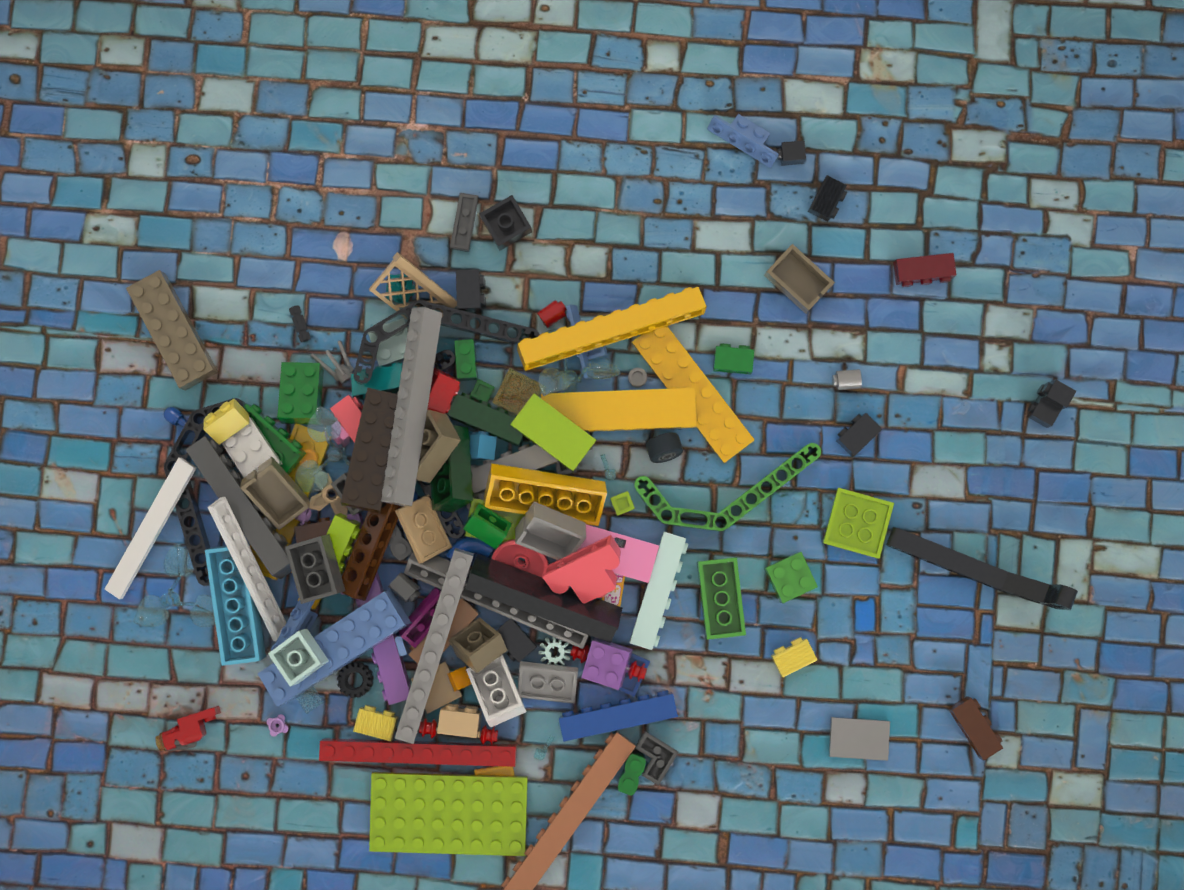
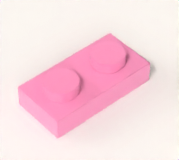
M338 421L331 425L332 439L337 445L341 444L343 447H346L350 443L348 433Z

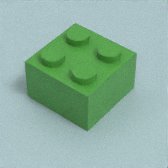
M802 552L792 554L764 568L780 603H785L818 587Z

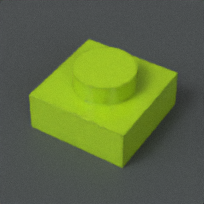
M628 491L610 498L617 516L635 509Z

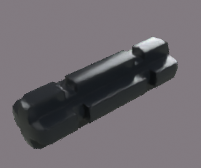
M292 306L289 308V312L294 317L292 320L296 332L299 333L300 342H307L311 337L309 332L306 331L308 328L303 315L300 314L302 313L300 306Z

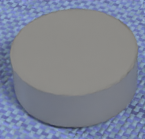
M642 368L632 369L628 375L629 383L634 387L643 386L647 381L645 370Z

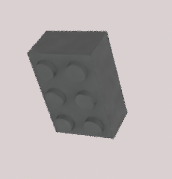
M330 534L285 546L301 604L345 591Z

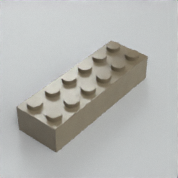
M158 270L126 288L180 389L186 391L219 373L164 272Z

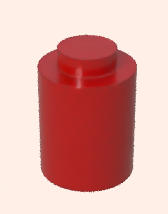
M554 300L537 312V315L548 329L566 316L565 311L567 309L562 301L557 302Z

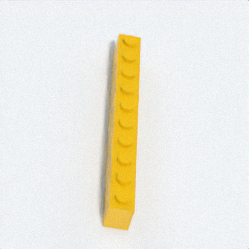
M688 287L682 290V292L676 294L669 293L660 299L653 298L641 305L634 304L622 311L618 309L609 315H599L587 322L580 321L568 328L564 326L555 332H545L533 339L525 338L518 343L517 352L524 370L527 371L704 315L707 306L699 287Z

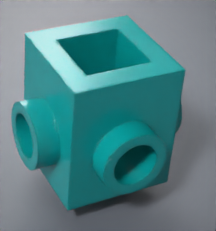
M390 274V279H392V278H401V274H398V275H391V274ZM412 280L404 281L405 290L415 289ZM401 281L391 282V292L402 291ZM388 283L386 284V293L388 292ZM414 293L405 294L406 302H409L410 297L414 296ZM402 294L392 295V300L397 303H403Z

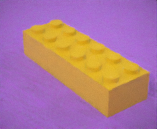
M491 463L484 493V506L491 510L526 515L533 502H537L583 521L588 525L599 526L607 489L605 481Z

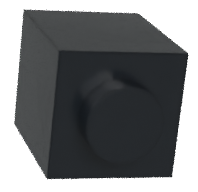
M805 141L781 143L780 148L777 149L779 154L777 159L781 160V166L804 164L806 160Z

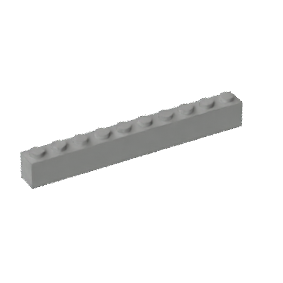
M426 307L412 308L410 314L398 399L394 413V424L391 432L390 449L388 451L387 468L382 489L381 502L399 506H412L442 318L441 312Z
M458 548L454 550L395 739L414 744L474 553Z
M413 552L408 559L404 574L442 590L451 561L435 556L419 564ZM469 569L460 598L583 649L588 638L587 634L466 590L471 572Z

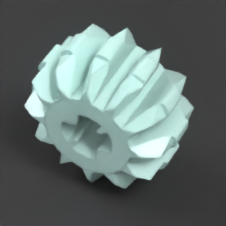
M548 637L545 638L548 646L544 643L540 644L545 650H540L539 654L546 655L541 658V662L548 659L547 664L551 665V662H554V665H558L557 662L559 661L561 666H565L562 658L570 660L569 656L564 655L565 653H571V649H565L569 643L566 642L562 645L563 640L559 639V642H556V638L552 637L553 642H551ZM555 647H558V652L560 653V655L557 656L556 654V656L553 657L550 648L554 649Z

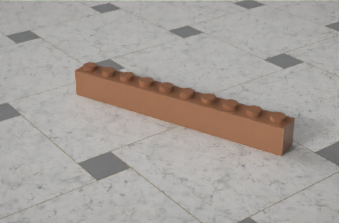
M618 731L614 734L612 732L605 740L607 744L604 749L599 748L593 757L595 759L594 763L591 766L588 764L582 772L584 776L581 781H575L570 789L573 792L569 797L565 796L559 804L560 810L557 814L553 812L547 822L550 824L546 829L542 828L536 836L537 842L534 846L530 844L524 853L526 857L522 862L519 860L512 869L515 871L511 878L507 876L501 884L502 890L534 889L636 747L635 743Z

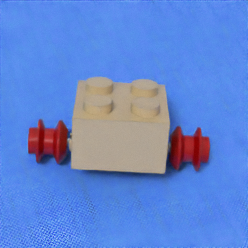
M447 703V705L440 709L438 727L435 719L432 722H427V718L424 719V722H420L419 733H422L423 738L426 734H430L432 739L436 733L471 738L478 737L483 745L486 741H490L491 746L498 739V730H495V726L491 730L487 729L485 725L480 731L482 710H478L476 706L459 708L458 704Z

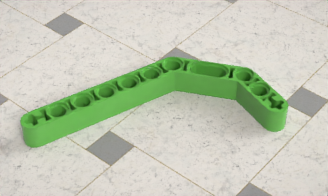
M816 443L807 444L719 513L671 507L653 482L646 476L638 477L635 480L634 488L657 519L663 524L724 531L817 460L821 455V448ZM814 448L815 456L810 455L805 459L803 456L809 452V449ZM793 459H798L801 462L799 469L792 467L791 462ZM779 470L784 471L786 474L784 481H780L776 477ZM640 480L642 482L647 481L648 484L646 485V487L648 490H650L651 488H653L654 490L653 492L649 493L647 497L643 495L647 493L645 489L638 488V486L640 485ZM763 482H768L771 486V490L768 493L763 492L761 489ZM748 494L755 496L756 501L754 504L747 503L746 496ZM657 495L660 498V503L657 506L650 504V496ZM732 506L740 507L741 512L739 516L731 514ZM668 510L671 512L672 517L669 521L662 519V511ZM682 513L701 514L706 517L707 521L702 526L685 524L680 520V516ZM718 517L725 519L726 524L723 528H719L715 524Z

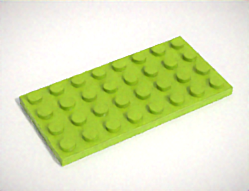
M372 772L369 852L525 856L528 776Z

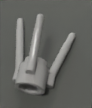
M339 340L338 345L346 366L344 364L339 365L328 350L326 354L336 367L334 371L316 355L311 354V357L317 363H320L337 382L340 381L343 384L351 379L354 369L349 362L342 342Z

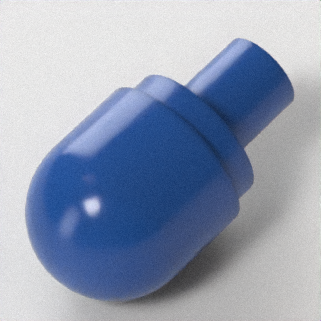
M175 407L165 409L164 418L172 425H180L184 428L187 420L184 419L183 413Z

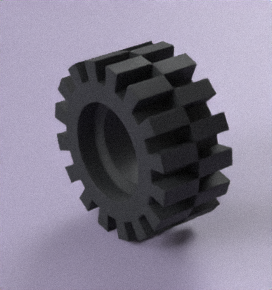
M352 662L342 667L337 677V686L340 687L341 693L343 692L347 697L358 698L369 692L371 686H373L374 679L372 670L368 668L369 666L361 662ZM353 672H357L362 676L363 681L359 687H352L348 682V677Z

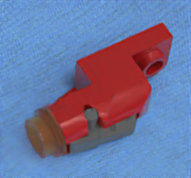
M216 706L177 719V726L168 731L161 732L155 737L159 751H174L196 747L197 742L207 734L204 721L208 722L216 719L215 715L221 713L220 707Z

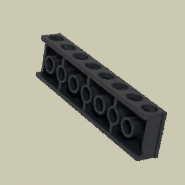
M477 554L469 574L470 577L465 588L466 590L600 640L612 642L615 632L619 627L622 607L598 598L583 604L571 588H568L565 593L557 594L549 588L542 577Z

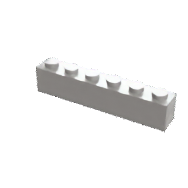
M527 444L518 448V452L512 454L511 451L501 454V458L495 461L485 460L483 461L484 465L479 467L472 465L473 493L476 494L486 489L491 463L540 470L559 461L538 445L530 447Z

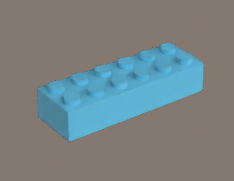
M227 546L206 549L205 556L221 665L261 661L266 657L260 613Z

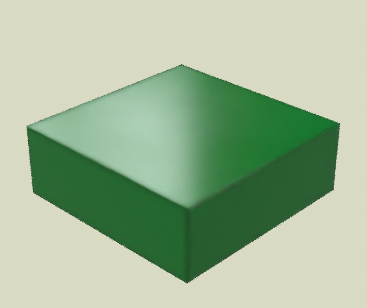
M477 379L470 395L479 401L489 402L495 387Z

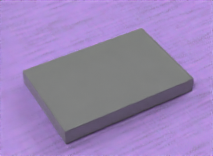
M520 661L518 679L520 697L575 704L578 668Z
M831 717L829 757L888 761L890 721Z

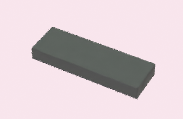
M459 194L450 249L469 252L479 199L478 195Z

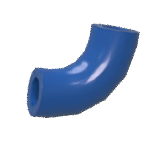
M464 537L457 540L445 556L452 559L455 548L489 558L494 548L478 538Z

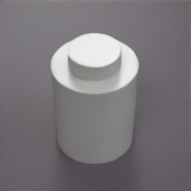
M860 369L836 371L835 375H832L833 387L836 386L837 390L861 388L862 378Z

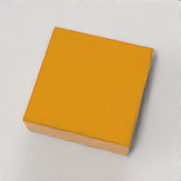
M466 666L447 674L454 692L472 684L466 671Z

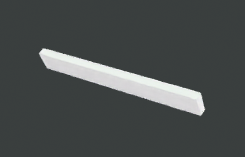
M178 457L105 587L106 591L118 599L124 598L197 468L183 458Z
M220 497L208 506V509L273 641H277L282 628L286 625V620L226 497Z

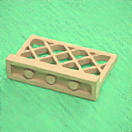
M398 252L392 257V262L369 288L372 293L396 312L410 304L406 303L405 294L416 293V300H419V292L426 291L429 293L430 301L427 302L434 304L442 303L450 308L457 306V301L454 297ZM394 266L400 270L401 278L390 279V271ZM413 280L415 282V289L405 290L404 281ZM401 281L402 291L391 292V282ZM380 283H388L387 293H379L376 290ZM402 294L403 304H393L392 295Z

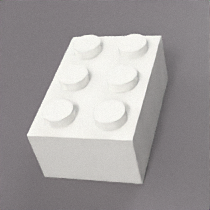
M503 654L478 673L474 672L470 667L466 669L490 728L527 712Z

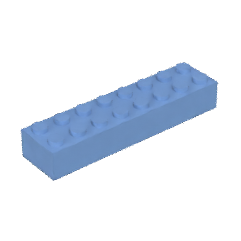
M384 591L313 637L329 662L299 684L289 686L274 663L257 674L274 703L279 707L411 624V621L393 591Z

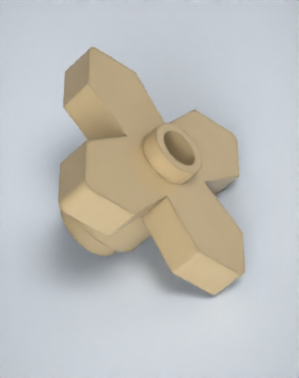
M317 471L315 483L322 492L311 497L309 508L320 511L330 503L335 514L342 513L347 515L348 508L341 506V498L331 485L333 481L329 473ZM330 490L335 491L336 494L334 497L328 496V492Z

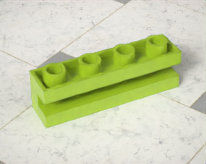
M339 513L334 516L326 535L330 534L340 573L342 574L346 566L344 561L353 550L351 545L354 539L358 538L361 531L359 528L361 522L351 521L347 519L346 515Z

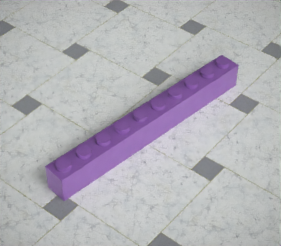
M361 513L353 516L352 514L346 515L347 519L351 521L361 522L359 527L361 529L364 523ZM354 539V541H353V543H352V545H351V546H353V548H354V544H355V542L357 541V539H356V540ZM350 556L347 557V560H345L346 566ZM378 571L366 601L356 599L358 608L384 592ZM396 633L373 647L374 653H372L373 662L379 668L377 672L378 680L380 683L383 682L385 689L382 690L385 702L388 701L389 705L407 700L411 688L403 657L399 655L396 646Z

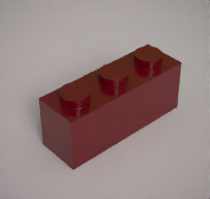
M954 253L896 259L893 262L896 285L902 284V287L913 286V283L919 282L921 285L932 284V281L937 280L940 283L951 282V279L957 275Z

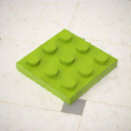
M837 488L823 544L880 559L894 503Z

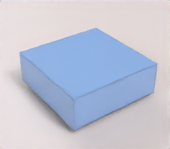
M401 636L395 637L399 655L409 654L406 641Z

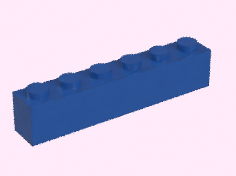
M663 690L657 692V696L650 697L649 694L640 695L638 700L634 701L626 698L619 700V704L612 705L611 702L600 704V708L593 709L590 706L581 708V712L574 713L573 710L566 711L559 717L563 742L671 719L678 717L673 693Z

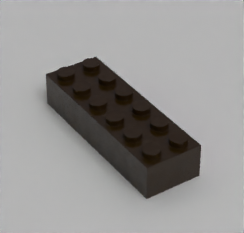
M367 388L341 499V506L378 514L381 513L383 504L381 502L398 394Z

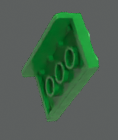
M246 403L244 407L249 413V417L253 418L282 462L280 466L289 475L306 454L302 450L303 446L295 439L292 441L288 437L290 434L281 427L278 429L275 426L276 422L268 415L265 417L261 413L263 410L256 404L250 405Z

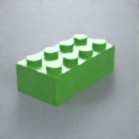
M737 557L698 561L697 568L706 639L745 636L746 630Z

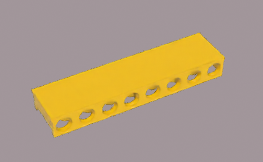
M695 388L541 394L542 400L584 431L696 428Z

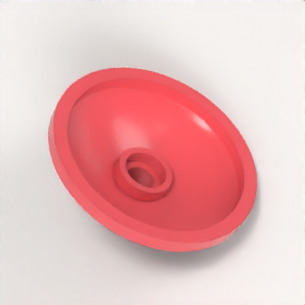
M515 539L500 544L492 555L493 560L542 577L544 567L548 565L546 555L516 544Z

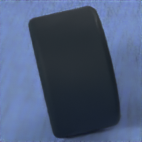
M677 433L660 434L651 438L646 443L650 461L653 463L667 462L679 457L683 453V447Z

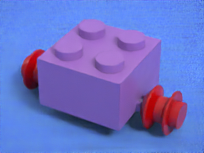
M598 638L592 640L590 650L588 645L583 649L573 645L570 656H573V661L576 658H579L581 663L586 661L581 678L617 690L622 687L626 672L630 679L637 677L638 682L641 679L644 680L647 673V668H644L645 663L642 666H638L637 661H634L631 666L629 665L633 649Z

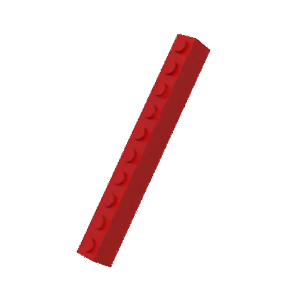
M324 738L320 741L319 761L515 767L517 758V744L494 743L493 746H491V743L483 745L482 743L414 741V744L396 740Z

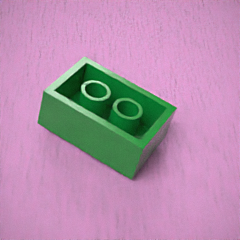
M281 363L277 418L281 424L320 425L324 369L320 363Z

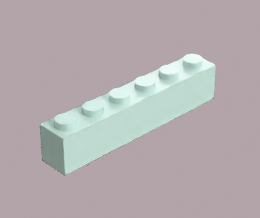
M663 532L651 577L647 584L629 642L630 644L652 650L653 646L657 647L660 639L657 633L659 628H663L666 617H663L665 609H669L671 599L668 597L670 591L675 590L677 583L674 577L676 572L680 573L683 562L680 561L681 554H686L688 543H685L686 538Z

